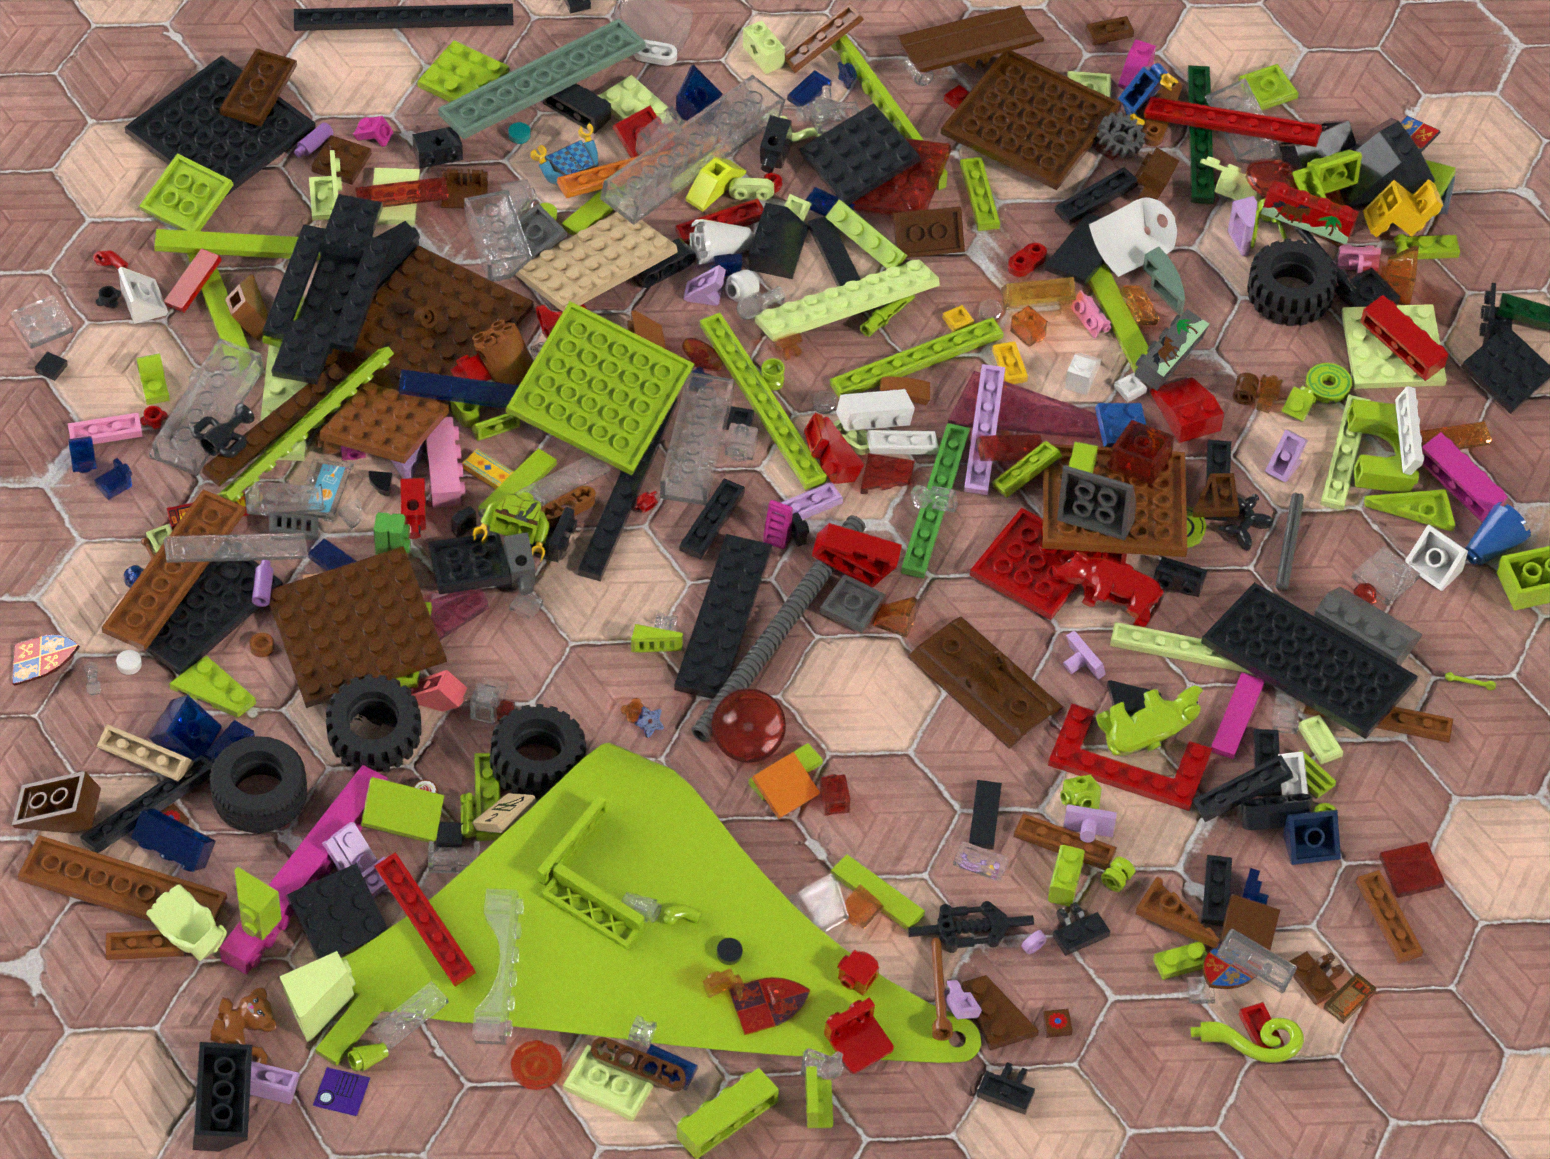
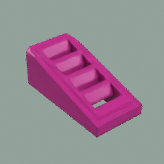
M770 500L763 542L781 549L786 547L792 533L793 507Z

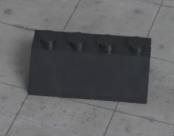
M199 1042L192 1150L220 1152L248 1140L252 1045Z

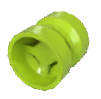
M775 358L767 359L762 364L761 376L771 391L782 388L784 385V363Z
M1119 856L1111 862V868H1107L1101 875L1103 884L1115 892H1120L1126 885V880H1130L1136 871L1129 860Z

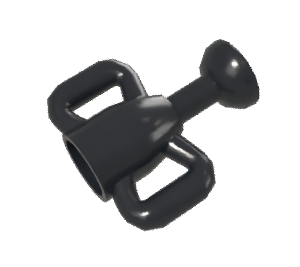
M238 403L234 409L235 416L228 423L220 424L213 417H203L192 427L191 434L195 439L199 440L201 447L209 455L216 456L220 453L227 458L235 457L246 447L247 440L243 435L235 433L234 429L241 423L250 424L255 420L254 414L249 407ZM211 424V425L213 426V427H212L210 430H208L205 434L200 433V432H202L208 425ZM231 440L238 441L229 450L225 448Z

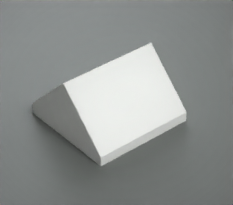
M124 267L118 269L121 292L134 324L167 315L168 310L155 279Z
M1428 524L1403 565L1443 591L1463 571L1468 550Z

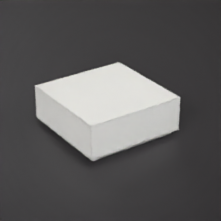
M1134 373L1116 381L1114 384V388L1127 403L1147 392V387L1140 379L1134 376Z

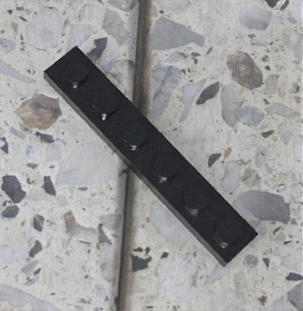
M203 755L198 756L192 760L194 764L179 781L167 777L81 835L82 844L96 853L105 850L195 787L210 778L213 763Z

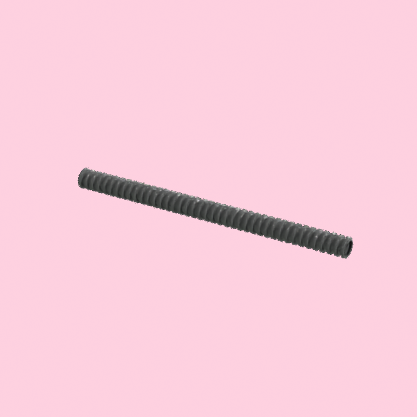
M854 515L848 516L842 527L858 532H863L866 528L865 523ZM816 559V562L810 567L805 577L801 579V582L798 583L793 593L787 598L782 608L779 609L770 624L767 625L766 629L759 636V639L756 640L755 645L747 652L743 661L739 663V666L736 667L731 677L728 678L719 693L716 694L711 704L708 705L699 720L696 721L691 729L695 738L702 742H709L720 725L723 724V721L731 713V710L734 709L735 704L739 702V699L742 698L747 688L755 680V677L758 676L767 661L770 660L771 656L778 649V646L781 645L782 640L786 638V635L789 634L798 619H800L805 609L809 607L817 593L820 592L828 578L831 577L835 568Z

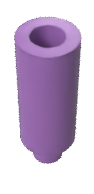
M325 122L321 123L297 143L298 148L294 151L295 155L298 158L303 155H310L327 141L330 135L333 136L332 128Z
M262 560L261 565L256 567L252 602L257 606H267L270 603L274 570L270 566L269 560Z

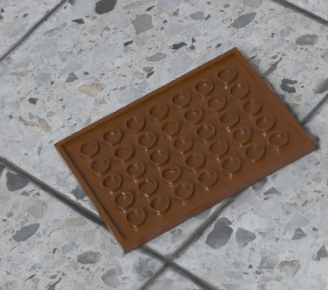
M418 245L375 294L354 352L334 349L332 354L328 355L323 371L336 363L350 375L378 349L389 346L394 353L388 359L389 364L381 370H375L372 373L374 377L368 383H374L382 387L449 405L450 408L451 397L462 393L451 369L458 365L456 360L468 354L471 358L478 354L474 347L473 336L492 328L491 325L494 322L502 319L505 323H514L518 326L533 309L534 301ZM431 305L437 310L438 321L434 327L420 328L416 325L414 313L419 306Z

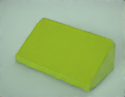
M506 413L473 425L471 431L476 440L480 441L520 427V419Z

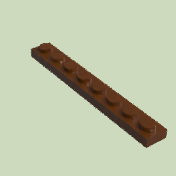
M336 363L332 364L322 372L317 385L308 383L246 432L243 436L247 440V445L238 455L227 458L219 454L203 466L202 473L220 487L273 445L349 375ZM235 441L226 449L229 450L238 441Z

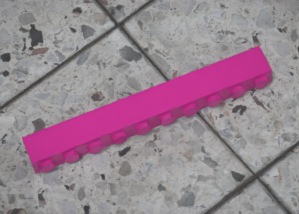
M364 765L360 767L268 885L279 892L282 917L280 922L262 941L256 936L251 937L246 934L242 929L240 921L219 947L222 962L246 975L252 968L258 966L266 949L272 948L277 935L281 930H285L288 927L291 917L294 915L286 895L322 879L324 875H328L331 872L334 862L322 843L330 839L333 834L349 822H354L361 832V822L369 781L371 777L388 781V777Z

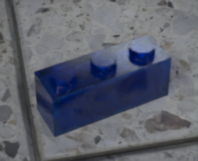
M154 808L141 811L131 836L133 840L139 842L138 845L147 850H155L160 853L159 856L168 861L174 860L181 864L180 867L189 872L206 868L216 840Z

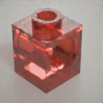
M831 774L821 777L820 795L825 816L850 813L851 799L846 775Z

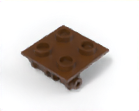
M447 168V171H442L441 208L487 209L488 171L481 169L472 170V173H470V169H467V173H463V169H461L460 173H458L457 169Z

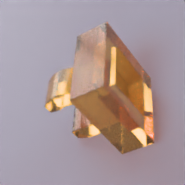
M800 333L779 339L773 345L776 353L783 351L782 356L787 361L790 359L789 350H793L796 357L802 354L801 348L798 345L803 340Z

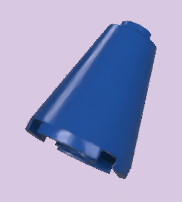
M1498 502L1492 507L1465 547L1468 550L1466 558L1471 564L1483 565L1531 537L1530 529L1526 531L1524 527L1527 522L1512 506L1506 504L1503 507L1501 506L1502 502Z

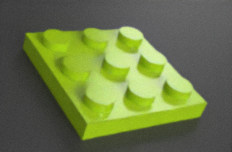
M453 40L419 78L417 86L437 97L452 102L508 74L509 66Z
M177 153L139 207L143 212L179 230L201 231L234 184L232 180Z

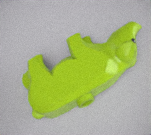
M1193 685L1181 692L1174 701L1163 700L1160 697L1158 689H1153L1144 693L1146 708L1139 710L1131 717L1127 714L1123 702L1112 706L1110 714L1109 710L1098 714L1096 720L1099 728L1106 735L1109 750L1114 756H1127L1145 748L1148 752L1159 748L1161 741L1174 736L1198 717L1201 706L1198 705V697L1203 690L1199 686Z

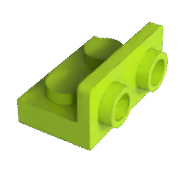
M807 1066L805 1078L807 1128H832V1081L830 1079H822V1076H817V1066Z

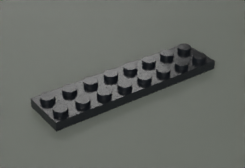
M726 534L679 669L674 690L714 699L727 682L772 552V544Z

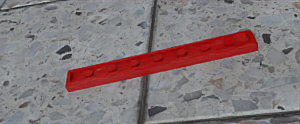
M1150 96L1144 112L1146 119L1312 147L1317 146L1322 132V125L1152 96Z

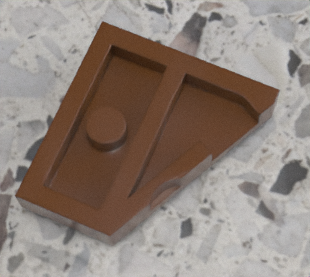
M1234 473L1210 474L1206 486L1200 494L1199 501L1193 509V518L1238 517L1239 505Z

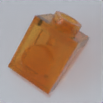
M731 968L721 973L719 971L713 972L703 981L704 991L708 998L730 988L733 989L738 1000L743 998L742 989L745 988L739 974L734 975Z

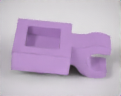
M948 980L947 985L950 990H945V999L956 1019L978 1018L982 1010L971 992L964 993L957 980Z

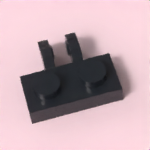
M1077 902L1070 904V909L1076 921L1071 923L1068 914L1063 908L1056 911L1063 927L1053 932V938L1065 956L1110 937V930L1098 912L1085 917L1082 908Z
M1009 1062L1006 1063L1001 1076L986 1071L977 1091V1097L1026 1115L1035 1094V1088L1024 1085L1028 1070L1022 1068L1016 1081L1008 1079L1013 1069V1064Z

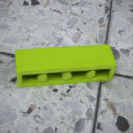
M757 1068L752 1073L747 1072L732 1087H725L715 1099L704 1102L695 1113L684 1116L677 1125V1139L695 1159H698L778 1102L779 1089L760 1068Z

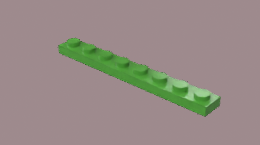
M947 423L901 567L902 574L925 578L970 434V428Z

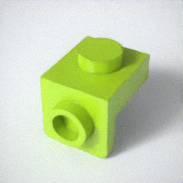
M1294 386L1282 409V413L1304 422L1312 404H1315L1317 401L1313 395L1314 391L1304 386H1301L1300 389Z

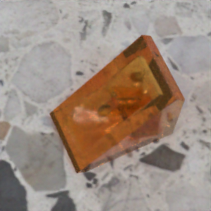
M910 597L882 605L872 624L877 628L907 638L916 619L917 599Z

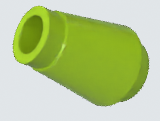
M382 1042L353 1047L352 1051L348 1052V1061L352 1070L363 1072L384 1058H387L389 1056L387 1046Z

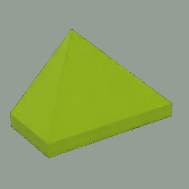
M1314 165L1292 172L1298 190H1305L1311 195L1326 198Z

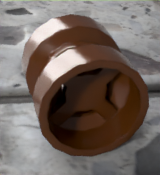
M1248 372L1239 374L1236 379L1233 399L1242 405L1253 404L1260 382L1259 378Z

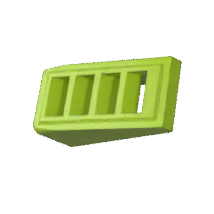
M635 624L631 638V652L682 651V632Z

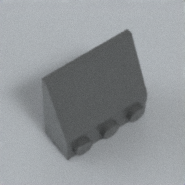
M1064 465L1057 520L1126 540L1135 519L1136 499L1134 486Z

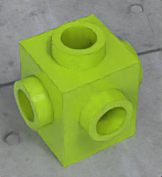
M1091 775L1065 779L1063 790L1060 792V799L1066 807L1067 805L1099 809L1102 788Z

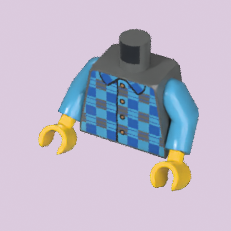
M591 124L587 125L588 134L583 132L582 126L578 130L579 136L585 140L584 143L582 140H579L545 156L547 150L543 145L537 147L541 155H538L535 149L531 151V158L539 161V167L549 183L558 185V177L598 167L597 148L590 136L593 133V126Z

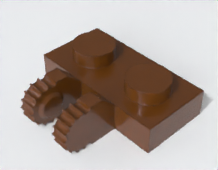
M1308 951L1288 961L1285 967L1315 1005L1337 993V987L1333 984L1332 980L1338 978L1345 969L1341 964H1338L1324 973L1322 969L1330 965L1334 961L1335 956L1330 952L1315 961Z

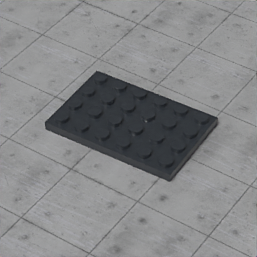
M225 540L146 651L179 676L201 660L261 607L252 602L256 567L260 564ZM273 575L271 589L282 586V580Z

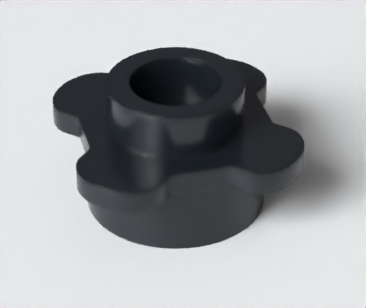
M113 286L102 287L98 292L99 298L96 299V305H104L110 308L117 307L121 291Z

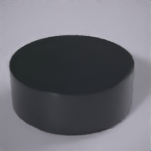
M725 938L717 946V958L726 965L736 964L742 957L743 948L738 940Z

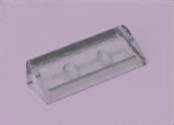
M1234 929L1228 931L1216 954L1282 994L1285 992L1297 969L1296 965Z

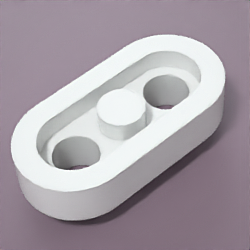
M644 40L646 48L634 54V57L639 61L665 66L672 65L677 60V49L675 46L651 40Z

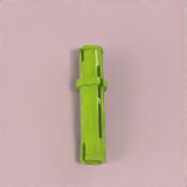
M915 294L887 303L881 309L875 310L872 316L860 325L862 334L870 337L879 328L885 327L894 315L915 298Z

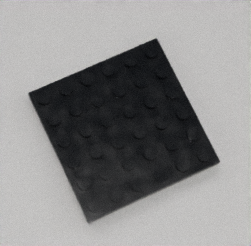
M221 55L124 128L127 135L168 165L178 153L232 180L234 185L227 195H229L316 128L314 121L281 97H278L262 126L220 115L222 104L243 71Z

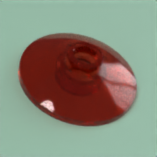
M686 338L683 341V351L690 361L694 363L695 367L698 368L700 366L710 371H719L723 367V361L709 344L696 338Z

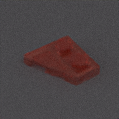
M868 453L860 494H868V490L880 487L883 491L895 486L911 485L915 460Z

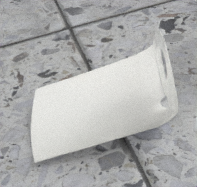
M1141 198L1133 201L1121 209L1089 224L1093 240L1100 255L1118 277L1142 266L1145 254L1159 246L1168 254L1173 250L1176 243L1177 226L1175 216L1161 201L1152 198ZM1159 214L1166 216L1168 220L1167 227L1163 228L1158 224L1157 217ZM1145 227H1148L1150 229V235H1147L1145 233Z

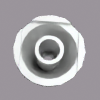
M697 219L692 223V226H695V230L693 233H690V248L697 255L696 258L699 261L696 263L704 265L749 251L755 234L748 227Z

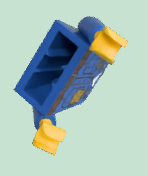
M1155 63L1151 67L1144 66L1118 99L1123 103L1126 115L1130 114V120L1137 119L1136 125L1143 126L1145 121L1138 117L1137 111L1146 106L1150 96L1154 97L1162 86L1171 91L1172 84L1174 82L1177 84L1178 80L1170 75L1159 63Z

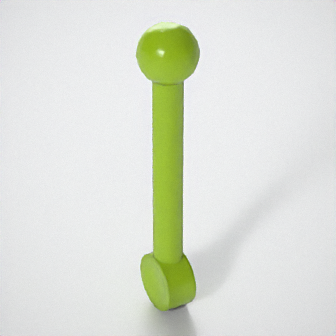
M1447 672L1445 675L1447 681L1456 680L1479 685L1491 691L1495 690L1496 687L1494 681L1483 682L1456 676L1452 672Z

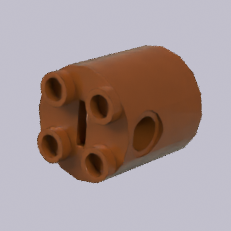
M503 319L498 320L491 325L492 328L473 336L474 347L492 378L491 380L497 387H517L521 384L534 360L517 326L514 323H505Z

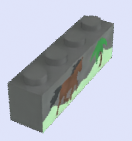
M1188 309L1181 316L1176 315L1170 325L1171 328L1168 329L1166 327L1159 336L1160 340L1152 342L1147 350V355L1142 354L1135 364L1138 368L1134 376L1158 391L1201 342L1210 324Z

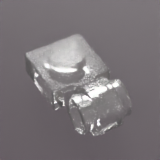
M917 485L911 491L912 503L917 508H925L930 502L932 503V508L940 511L955 512L957 509L956 492L953 489L932 486L930 491L923 485Z
M1282 690L1276 691L1275 694L1276 706H1274L1272 711V730H1279L1280 733L1297 734L1299 729L1298 709H1295L1297 699Z

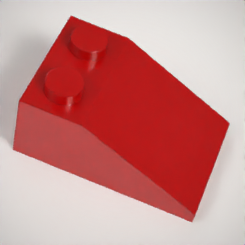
M1193 377L1163 385L1158 391L1150 389L1152 397L1178 443L1221 431L1224 418L1222 408L1215 396Z

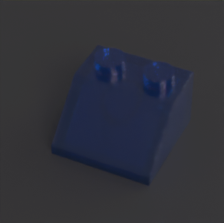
M189 695L172 699L148 738L158 746L194 760L200 755H206L222 725Z

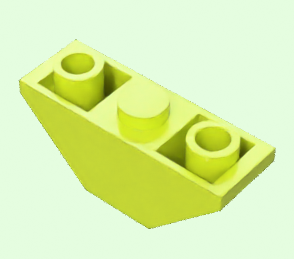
M713 158L700 170L686 196V201L703 212L729 189V183L733 179L742 178L746 174V170L729 159Z

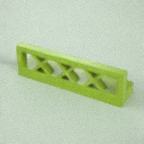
M558 863L553 870V878L541 894L544 898L626 950L644 926L645 916L561 863ZM556 883H559L567 889L568 896L557 897L550 892ZM583 898L588 902L589 909L581 911L575 909L572 900ZM605 912L609 915L610 923L599 924L595 921L594 913ZM625 925L633 931L624 940L616 934L615 927Z

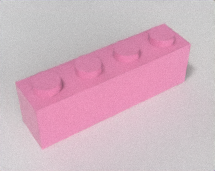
M445 417L426 439L433 508L461 506V496H465V484L459 480V477H463L462 463L457 462V459H461L460 444H455V440H459L458 426H453V417Z

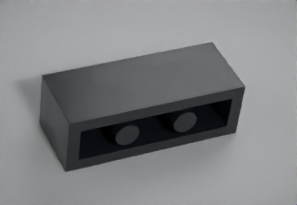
M577 83L542 100L544 105L587 129L588 124H591L594 134L611 119V103Z

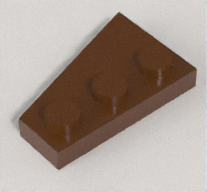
M987 975L962 982L963 992H971L982 1010L976 1020L990 1051L1038 1036L1039 1030Z

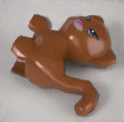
M256 988L250 995L241 999L237 1009H233V1003L230 999L222 997L218 1009V1019L214 1020L210 1032V1040L216 1043L246 1044L243 1033L245 1028L254 1031L262 1030L264 1032L276 1030L277 1024L273 1018L271 1004L267 1000L266 990L264 988ZM252 1046V1056L258 1058L257 1063L267 1065L268 1055L264 1049Z

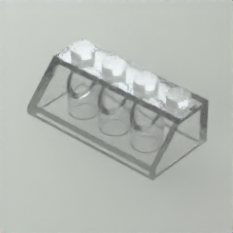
M1246 78L1205 96L1208 105L1211 107L1264 115ZM1222 131L1237 162L1262 166L1282 157L1278 141Z
M509 190L464 198L465 219L486 278L493 282L510 279L532 260V254Z

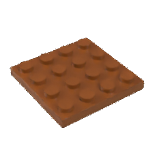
M367 382L358 389L357 393L346 402L320 431V440L405 464L447 416L449 405Z

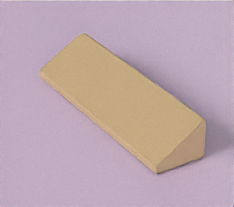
M108 724L96 746L176 781H179L194 764V761Z

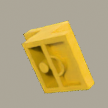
M1429 179L1414 194L1393 180L1363 210V214L1370 233L1376 238L1381 233L1387 231L1392 222L1412 237L1416 232L1421 231L1426 222L1433 216H1436L1444 205L1436 185Z

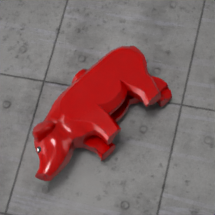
M1077 552L1065 564L1052 567V573L1055 578L1083 586L1084 599L1081 603L1088 607H1094L1096 601L1104 603L1108 601L1115 605L1126 606V612L1135 618L1134 626L1146 627L1151 617L1150 609L1159 601V598L1164 593L1155 579L1134 570L1130 564H1120L1106 558H1090L1082 552Z

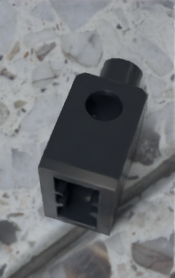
M769 116L760 145L762 171L773 173L774 168H783L792 145V120Z

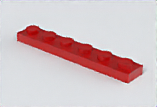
M393 853L374 866L454 987L476 974L475 969L397 853Z

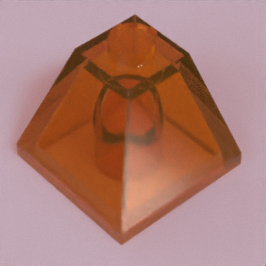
M1412 246L1388 257L1387 265L1381 268L1380 276L1401 297L1399 305L1411 304L1416 282L1419 246Z

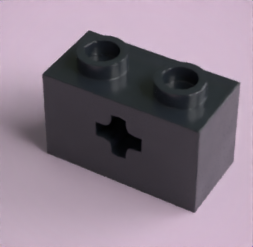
M451 127L412 134L413 150L419 169L463 160V145L460 136Z

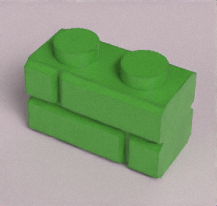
M381 512L376 514L374 524L375 555L404 546L406 553H410V525L405 523L404 514L390 515L389 513Z

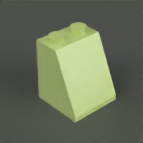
M337 951L280 976L288 1003L307 1042L313 1040L355 996L352 986L356 984L351 974V968L347 959L341 960Z

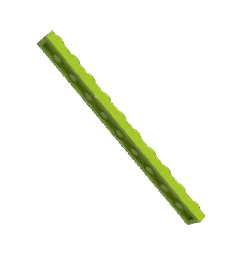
M845 34L831 45L832 49L837 51L842 63L851 70L853 78L862 85L864 93L870 96L873 103L919 154L921 161L917 165L925 171L929 182L933 183L938 190L946 188L948 172Z
M721 312L701 319V329L804 489L808 490L826 483V474L816 459L811 456L809 448Z
M389 346L380 348L217 495L232 502L240 499L243 496L242 491L247 486L250 488L260 480L258 476L263 472L267 473L276 466L275 461L279 457L287 456L293 450L292 446L296 442L300 443L309 436L308 431L311 428H317L324 423V417L328 413L332 414L342 406L340 402L343 399H349L358 391L356 388L361 383L364 385L374 377L372 373L375 370H381L389 364L388 359L394 354Z

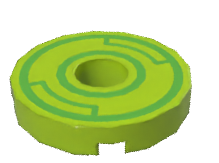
M1321 363L1309 370L1306 375L1305 384L1307 388L1314 391L1313 395L1318 401L1322 403L1335 401L1337 403L1348 397V394L1351 392L1352 378L1348 371L1337 364ZM1324 381H1330V382H1332L1334 385H1332V386H1327V385H1325L1323 382H1324Z

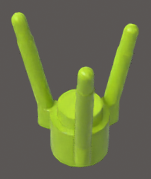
M1266 198L1261 199L1257 204L1258 210H1256L1251 248L1255 246L1260 218L1266 222H1276L1282 238L1287 239L1280 220L1261 214Z

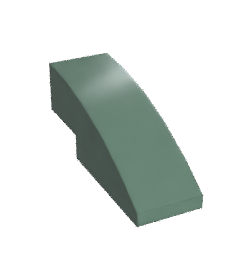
M1158 246L1145 254L1143 270L1151 277L1150 287L1178 315L1183 314L1185 303L1182 281L1170 258Z

